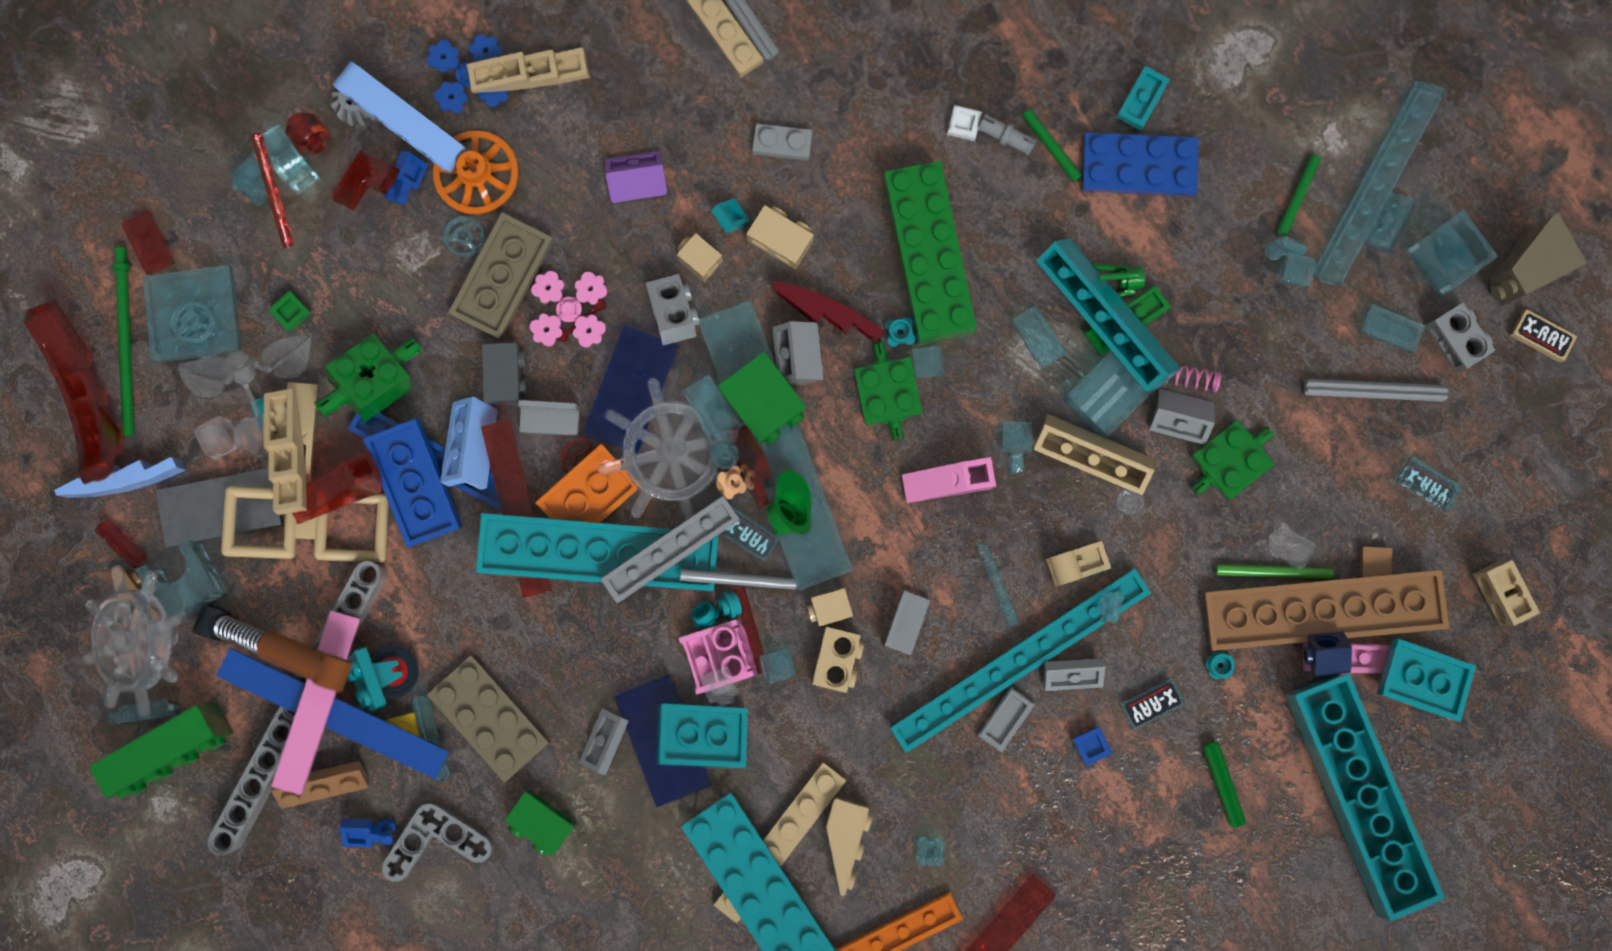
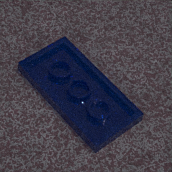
M624 326L583 434L639 454L679 346L673 343L662 345L661 339Z
M670 674L614 696L621 716L629 720L626 729L656 807L712 785L706 767L656 765L659 704H681Z

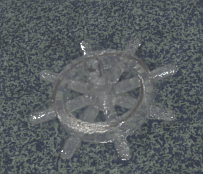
M651 378L648 381V387L653 402L652 406L641 411L632 421L614 410H608L605 413L606 419L625 430L621 445V459L600 464L598 472L606 475L625 470L630 481L641 491L631 509V515L634 518H639L650 499L654 498L662 501H678L683 521L685 522L694 516L690 498L702 492L711 482L716 485L722 457L721 445L742 439L743 432L740 429H734L718 433L712 421L702 412L712 393L708 386L700 389L692 405L675 401L664 402L659 381L656 378ZM668 414L684 417L674 436ZM655 417L657 418L662 439L643 428L646 423ZM694 424L697 425L704 435L703 438L684 441ZM637 438L656 450L635 455ZM707 449L708 452L705 465L688 455V453ZM659 461L649 479L642 474L638 467ZM681 464L700 475L688 486L685 483ZM669 467L675 489H666L658 486Z
M117 565L111 569L115 592L110 594L101 605L94 600H89L85 604L86 609L95 618L91 634L92 652L85 654L82 661L85 665L95 663L99 674L109 685L104 699V706L111 709L115 707L120 692H134L138 713L140 716L145 717L151 711L147 689L153 687L161 677L169 683H173L178 679L177 673L167 664L171 647H174L178 640L177 633H174L176 631L174 627L181 623V618L178 615L167 617L161 603L153 595L158 580L156 572L149 571L146 574L141 589H127L124 570L121 566ZM130 603L135 606L133 615H132ZM141 659H143V660L145 661L144 664H143V667H142ZM128 667L130 668L131 676L127 674Z

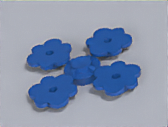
M482 34L477 35L474 38V44L469 47L470 53L473 54V62L500 57L503 54L501 46L497 45L496 38L492 36L487 38ZM441 40L437 46L432 45L429 47L430 55L427 57V63L431 68H437L440 73H445L448 69H456V79L458 82L452 84L449 82L442 83L441 89L435 91L434 99L440 103L439 106L442 111L450 110L452 113H459L463 109V104L468 101V97L464 93V87L471 88L467 64L472 62H464L459 65L457 58L459 55L458 49L451 47L450 42L447 40ZM508 91L478 93V97L480 100H485L489 107L494 108L500 102L508 100Z

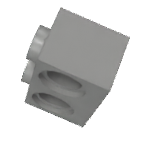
M677 274L646 282L648 298L662 345L696 337L695 325H699L698 315L695 308L690 309L688 301L692 300L688 284L682 285L680 275ZM669 295H674V296H675V297H673V298H671V299L665 298V297H667V296H669ZM677 319L683 320L680 323H673Z
M1463 302L1424 325L1455 373L1468 369L1496 351L1489 334L1482 331L1476 322L1475 313L1469 307H1466ZM1450 318L1457 322V331L1450 326ZM1467 342L1474 348L1473 355L1466 349Z

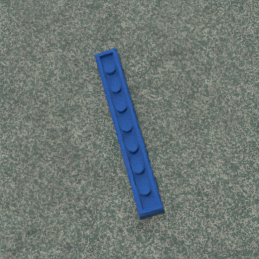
M230 648L216 674L217 677L294 713L297 712L306 685L305 682L233 648ZM337 697L334 699L325 726L340 735L434 779L437 778L450 752Z

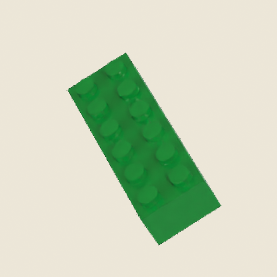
M941 161L885 171L883 186L917 346L973 335L977 327Z

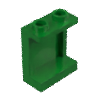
M762 352L717 386L719 393L728 401L756 438L759 445H762L764 442L767 445L772 444L782 436L780 430L788 424L793 428L805 418L803 413L807 410L806 405L765 352Z

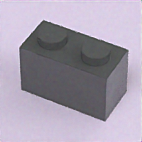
M518 343L482 344L484 403L491 406L518 405V400H523V397L528 395L527 380L522 379V368L527 366L526 351H521Z

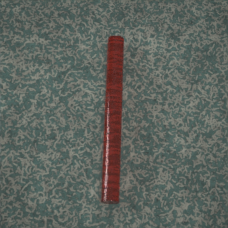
M262 133L251 134V141L282 247L294 246L263 135Z

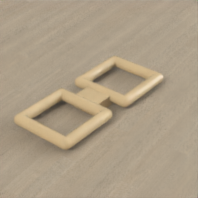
M228 486L225 489L221 553L224 556L291 559L295 556L296 539L314 540L313 555L317 560L371 561L381 563L386 559L389 503L385 493L321 490L317 493L316 510L285 514L283 547L234 545L237 498L273 499V488ZM329 502L377 504L374 551L326 549Z

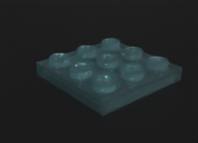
M223 265L142 277L151 362L162 363L242 352L233 267Z

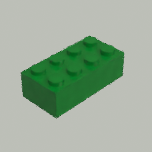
M217 703L196 705L90 765L89 769L105 799L115 796L119 800L129 795L133 797L148 788L146 784L155 780L159 782L174 774L172 769L181 765L185 767L199 760V753L208 750L211 752L227 743L225 738L232 735L233 732Z

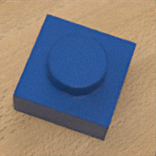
M1099 726L1072 738L1084 766H1088L1113 754Z

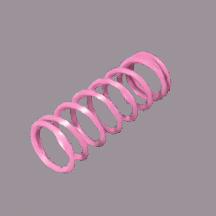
M1185 364L1176 373L1175 386L1178 384L1183 368H1186V381L1184 385L1186 388L1189 378L1195 369L1196 383L1194 389L1196 390L1200 377L1205 371V392L1208 390L1209 381L1215 373L1212 392L1216 393L1218 391L1221 380L1220 372L1213 371L1209 375L1205 368L1199 373L1196 366L1189 372Z

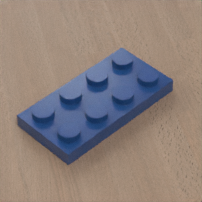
M1085 132L1083 135L1082 191L1195 196L1198 186L1199 138Z
M419 417L363 438L407 548L463 527L447 486L440 483L442 473Z

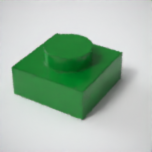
M291 291L287 292L268 310L290 333L312 314Z

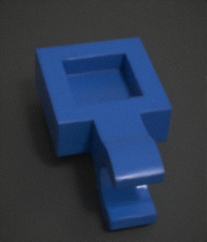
M401 150L390 175L396 181L386 189L384 198L404 205L408 199L410 189L418 190L429 164L410 152Z
M342 818L339 826L343 847L373 848L374 842L384 845L392 844V833L385 832L396 831V823L392 819H385L373 825L372 819Z

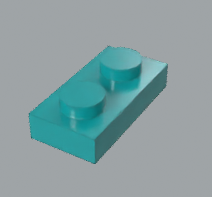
M1145 66L1120 109L1117 118L1142 130L1170 79Z

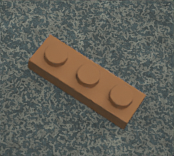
M355 761L310 772L303 795L271 787V792L281 809L369 788V778L360 761Z

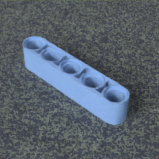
M351 61L332 84L351 101L448 173H451L455 168L458 157L467 151L458 141Z

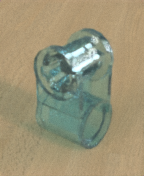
M253 151L231 170L232 189L237 193L242 192L255 206H261L272 192V168L269 161L259 152Z

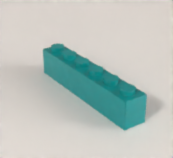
M1070 238L1055 241L1036 260L1147 393L1163 386L1181 369L1108 282L1098 279L1100 273Z

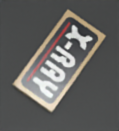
M1527 309L1521 312L1509 335L1559 363L1565 361L1577 338L1574 334Z

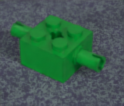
M372 334L325 366L328 381L335 389L318 401H315L314 406L326 418L329 414L347 404L365 423L412 390L410 376L402 368V365L422 353L417 342L414 343L415 339L410 337L407 341L390 351Z

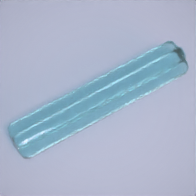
M423 695L412 699L411 703L421 738L442 747L428 697ZM446 760L437 778H433L434 782H441L450 778Z

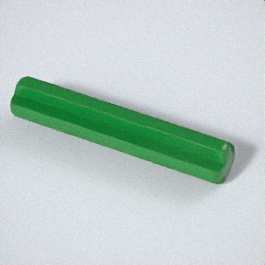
M1217 741L1208 742L1202 748L1229 826L1233 828L1246 824V819L1220 744Z

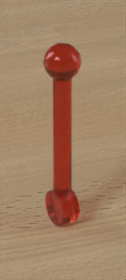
M598 300L595 307L585 314L584 317L588 318L589 315H594L598 311H604L606 309V302ZM575 323L566 331H562V336L557 338L560 342L568 341L569 335L576 329Z

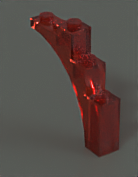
M53 299L27 310L24 324L48 363L66 404L77 444L78 477L85 485L92 481H102L113 473L114 459L123 452L125 437L122 436L121 431L107 412L109 396L90 369L92 354L57 301Z

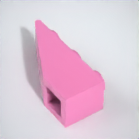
M991 457L902 475L906 504L991 490L996 487Z

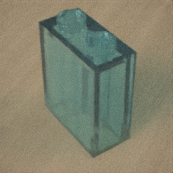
M1110 351L1062 400L1099 436L1107 438L1153 391L1147 393L1117 356Z

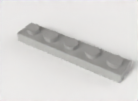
M722 496L600 580L616 604H618L740 519L725 497Z

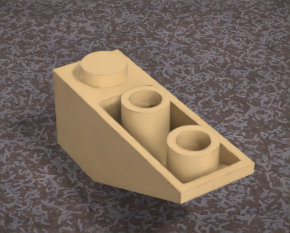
M834 796L826 828L840 895L845 897L846 890L853 889L856 872L852 871L854 861L861 860L865 845L860 842L863 831H869L873 815L868 813L869 807L867 805Z

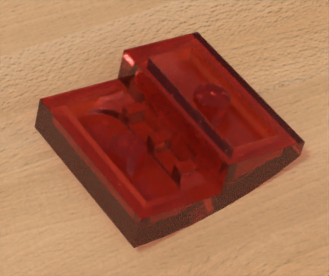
M746 425L740 427L737 437V465L740 468V476L743 482H745L747 490L760 509L770 504L762 480L771 477L772 473L764 452Z

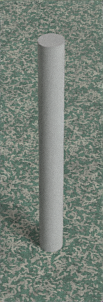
M680 569L679 574L680 581L796 590L797 579L788 577Z

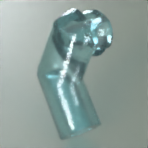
M1282 236L1267 245L1265 254L1274 261L1279 260L1288 253L1303 258L1308 250V245L1287 236Z

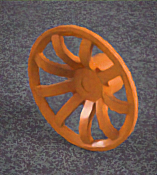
M467 131L452 137L458 142L471 138V151H466L458 157L456 166L451 172L457 173L458 176L451 184L444 188L440 180V172H448L434 163L433 181L440 197L453 209L472 215L486 214L504 205L512 196L518 182L519 168L512 149L500 137L489 132ZM479 138L495 142L486 153L482 155L479 153ZM501 148L510 160L506 163H489V160ZM511 170L509 185L491 175V172ZM486 182L504 191L503 195L493 203L484 185ZM462 184H465L462 203L459 204L451 199L448 194L454 192ZM473 187L478 188L485 206L469 207Z

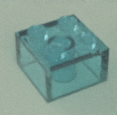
M1464 210L1406 250V253L1439 296L1453 290L1499 257Z

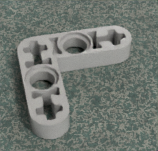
M429 802L417 809L384 860L382 872L384 877L392 882L405 879L411 873L433 837L475 863H481L492 855L494 843L489 836L437 803ZM433 809L436 819L442 821L447 817L449 820L442 825L440 832H438L436 828L440 824L435 821L427 824L425 822L426 816L423 814L424 811L428 812ZM451 824H457L462 828L463 835L458 841L451 840L447 835V829ZM469 832L473 834V837L469 839L475 844L481 841L485 843L483 848L487 851L486 854L475 855L476 848L469 843L466 844L465 848L461 846L468 838ZM411 833H415L421 838V846L418 850H411L406 845V838ZM398 849L405 855L413 857L412 861L407 857L401 864V868L404 870L403 873H392L393 866L390 865L391 862L399 861L403 855L398 853Z

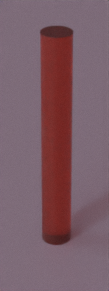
M745 587L735 589L733 591L740 600L742 608L740 615L757 673L768 672V665Z

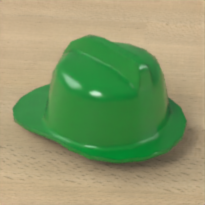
M787 470L777 477L775 497L766 508L767 519L773 527V534L776 536L791 533L803 535L807 534L811 528V492L804 478L795 471Z

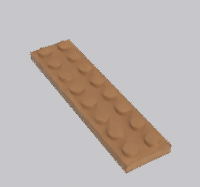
M1442 570L1203 592L1210 651L1308 642V635L1344 632L1347 638L1450 629Z

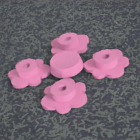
M548 271L545 275H537L535 278L536 283L531 288L532 294L535 297H540V301L544 304H547L550 300L558 302L556 306L557 316L549 317L547 314H541L539 320H533L530 323V330L534 333L533 340L537 343L542 342L547 347L553 346L556 338H560L563 334L560 329L562 320L564 322L575 321L576 329L573 330V336L579 339L582 347L587 348L593 343H601V335L606 331L605 324L598 321L595 315H589L588 318L580 316L582 312L580 302L585 303L588 301L590 304L595 305L599 299L606 297L608 291L603 285V277H595L592 272H585L581 280L575 282V288L578 290L576 298L565 297L561 299V290L565 285L562 280H559L557 273Z

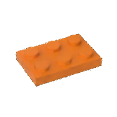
M600 443L540 496L535 503L550 519L601 523L637 491L640 486Z

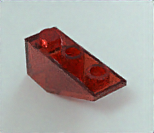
M367 451L343 460L306 484L307 510L292 513L297 525L382 492L381 473L370 452Z

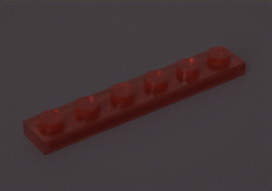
M507 420L481 426L502 514L534 518L511 421ZM518 576L523 598L552 591L550 579Z

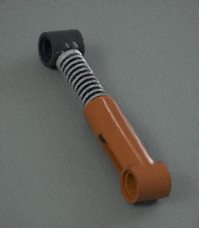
M202 603L192 629L193 633L217 641L223 639L254 652L260 659L312 680V683L336 692L343 691L353 662L324 653L274 631L265 632L231 618L230 611Z

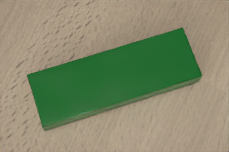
M1156 285L1126 304L1144 326L1171 309V306ZM1093 328L1083 333L1099 357L1111 350Z

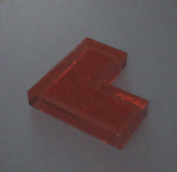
M359 151L330 199L353 211L368 187L385 195L400 170L390 163Z

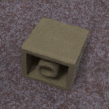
M1558 212L1526 231L1488 280L1491 286L1490 291L1494 299L1503 306L1586 265L1587 262Z

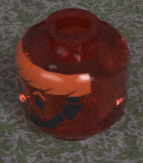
M299 112L292 115L287 121L285 129L286 138L301 155H318L325 150L329 133L316 115Z

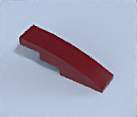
M778 281L772 284V292L810 322L819 324L824 318L845 336L854 327L874 344H877L883 336L884 330L858 312L829 297L806 288Z

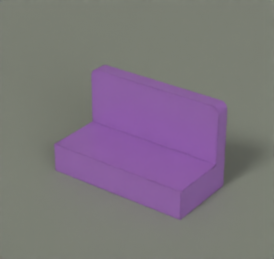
M661 151L605 159V174L611 202L616 203L667 194Z

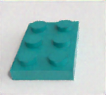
M1392 638L1377 695L1452 721L1461 722L1476 666L1413 643Z
M659 704L656 765L746 768L748 708Z

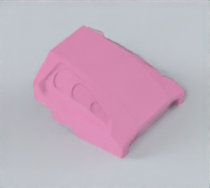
M739 619L679 638L680 644L682 643L694 677L696 695L757 675L755 658L748 636Z

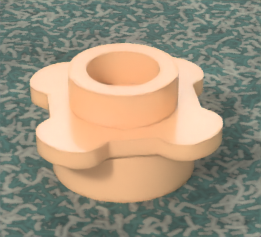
M731 466L729 471L717 474L716 487L727 500L732 499L737 493L741 494L746 491V484L743 482L740 476V468L737 466Z

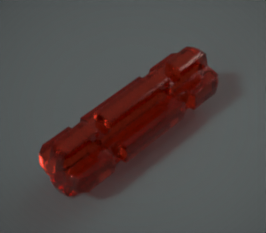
M104 520L97 525L95 533L102 539H106L105 542L121 558H126L125 561L132 568H138L145 562L146 556L140 550H135L136 546L120 531H117L110 521Z

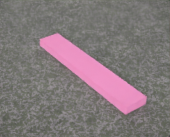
M330 611L318 650L348 660L361 620ZM307 679L271 787L303 795L337 693L336 691L315 685L309 679Z

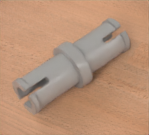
M987 113L978 128L979 131L1000 140L999 144L1003 146L1008 144L1027 156L1030 155L1037 139L1016 130L1015 125L1011 123L1007 125L989 116Z

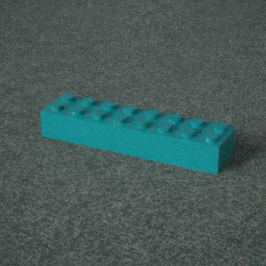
M1333 674L1284 694L1377 915L1391 922L1444 900L1445 896L1350 674Z

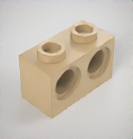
M1513 560L1498 561L1473 573L1499 626H1516L1540 614Z
M825 627L812 685L847 693L848 687L854 688L858 671L853 670L855 658L861 659L865 643L860 641L861 635ZM840 637L847 638L851 644L850 651L845 655L838 654L834 649V643ZM833 666H839L844 672V677L839 683H831L827 678V672Z

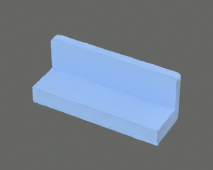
M473 396L452 403L440 483L448 487L467 483L480 490L487 488L498 413L495 407Z

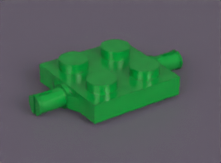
M879 343L881 355L878 344H875L873 348L876 362L870 366L854 369L866 426L880 423L890 425L892 441H897L896 429L899 440H902L904 436L901 422L909 417L923 415L911 357L898 360L887 359L885 343Z
M1236 420L1191 456L1199 466L1203 476L1190 486L1192 491L1202 484L1194 492L1199 496L1209 486H1212L1219 490L1227 501H1230L1275 465L1264 452L1262 444L1274 436L1273 431L1262 437L1271 430L1266 426L1253 436Z

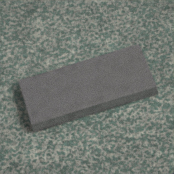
M268 468L156 490L165 547L171 548L221 538L225 489L228 486L273 488V483L268 479ZM237 498L235 535L284 525L283 516L277 515L273 511V499Z

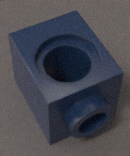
M1344 632L1308 635L1307 647L1303 648V657L1305 664L1310 665L1315 676L1351 673L1352 646Z

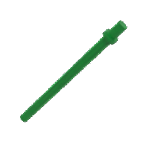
M115 247V264H112V271L115 272L122 436L130 437L135 436L128 272L131 271L130 264H127V248Z

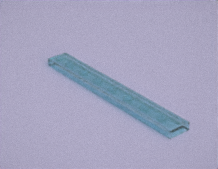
M1416 81L1312 272L1314 279L1338 287L1341 286L1445 93L1444 88Z

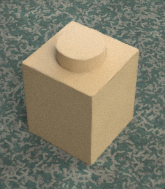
M696 233L691 239L686 237L677 248L679 251L677 253L678 261L704 283L723 262L722 255Z
M845 588L811 598L812 604L807 605L811 622L817 621L819 627L853 617Z

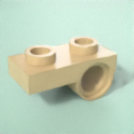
M1102 541L1045 559L1054 587L1111 569Z

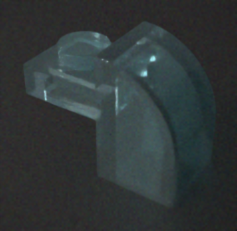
M279 124L254 140L267 157L273 169L296 195L320 180V177L305 156L296 148Z

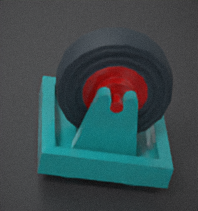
M394 645L378 649L369 657L365 647L354 651L348 657V660L353 662L347 679L349 682L353 681L357 692L354 693L355 702L358 708L364 709L368 713L375 712L386 705L385 699L400 698L409 693L417 683L419 675L417 661L405 648Z

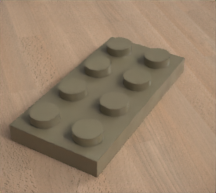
M501 212L448 314L501 341L553 244V237Z
M470 655L427 694L431 701L504 783L511 779L550 743L474 655Z

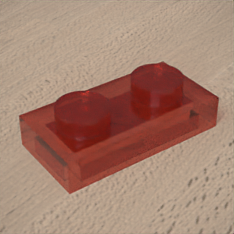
M145 211L121 223L147 275L151 276L176 263L150 212Z

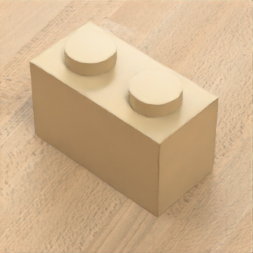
M764 205L746 234L747 241L796 270L813 243L814 234L810 233L812 230L806 224L797 221L795 224L787 219V214L775 206L770 209Z

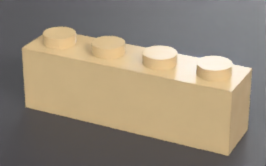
M1049 414L1046 415L1033 449L1140 495H1143L1155 471L1154 458Z

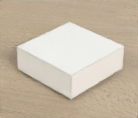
M954 105L947 135L975 141L982 111Z

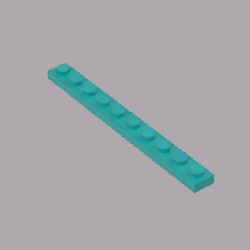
M1136 569L1130 570L889 727L904 752H909L1151 594L1150 590Z

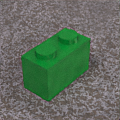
M531 789L523 794L504 820L509 824L507 829L512 834L521 839L525 836L533 842L531 847L543 856L547 854L554 856L577 825V823Z

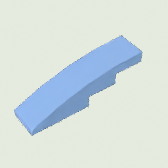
M170 457L154 466L149 462L138 460L122 469L117 465L107 463L54 491L57 496L67 498L98 497L122 493L158 483L186 471V468L181 459Z

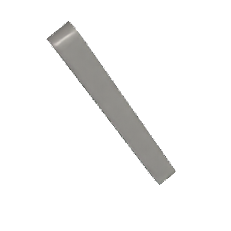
M371 561L359 563L332 610L333 612L360 619L357 633L386 581L387 571L385 567ZM373 567L376 570V578L368 583L365 579V571ZM359 593L362 597V603L359 608L354 609L350 600L354 594ZM327 621L312 648L318 650ZM298 674L295 677L305 683L307 682V678ZM281 706L276 712L209 835L208 846L214 854L226 855L240 849L271 793V782L274 779L286 741L280 737L279 730L282 725L287 726L290 730L296 713ZM268 752L275 756L273 767H269L265 762V756ZM253 779H257L261 785L258 794L251 790L250 784ZM238 806H242L246 811V817L243 821L236 815ZM223 833H227L231 838V845L229 847L224 846L221 841Z

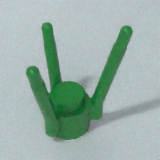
M1091 263L1096 270L1117 271V273L1100 274L1098 279L1117 280L1118 287L1124 288L1123 291L1117 293L1120 298L1135 295V289L1144 288L1145 275L1142 266L1131 267V264L1110 265Z

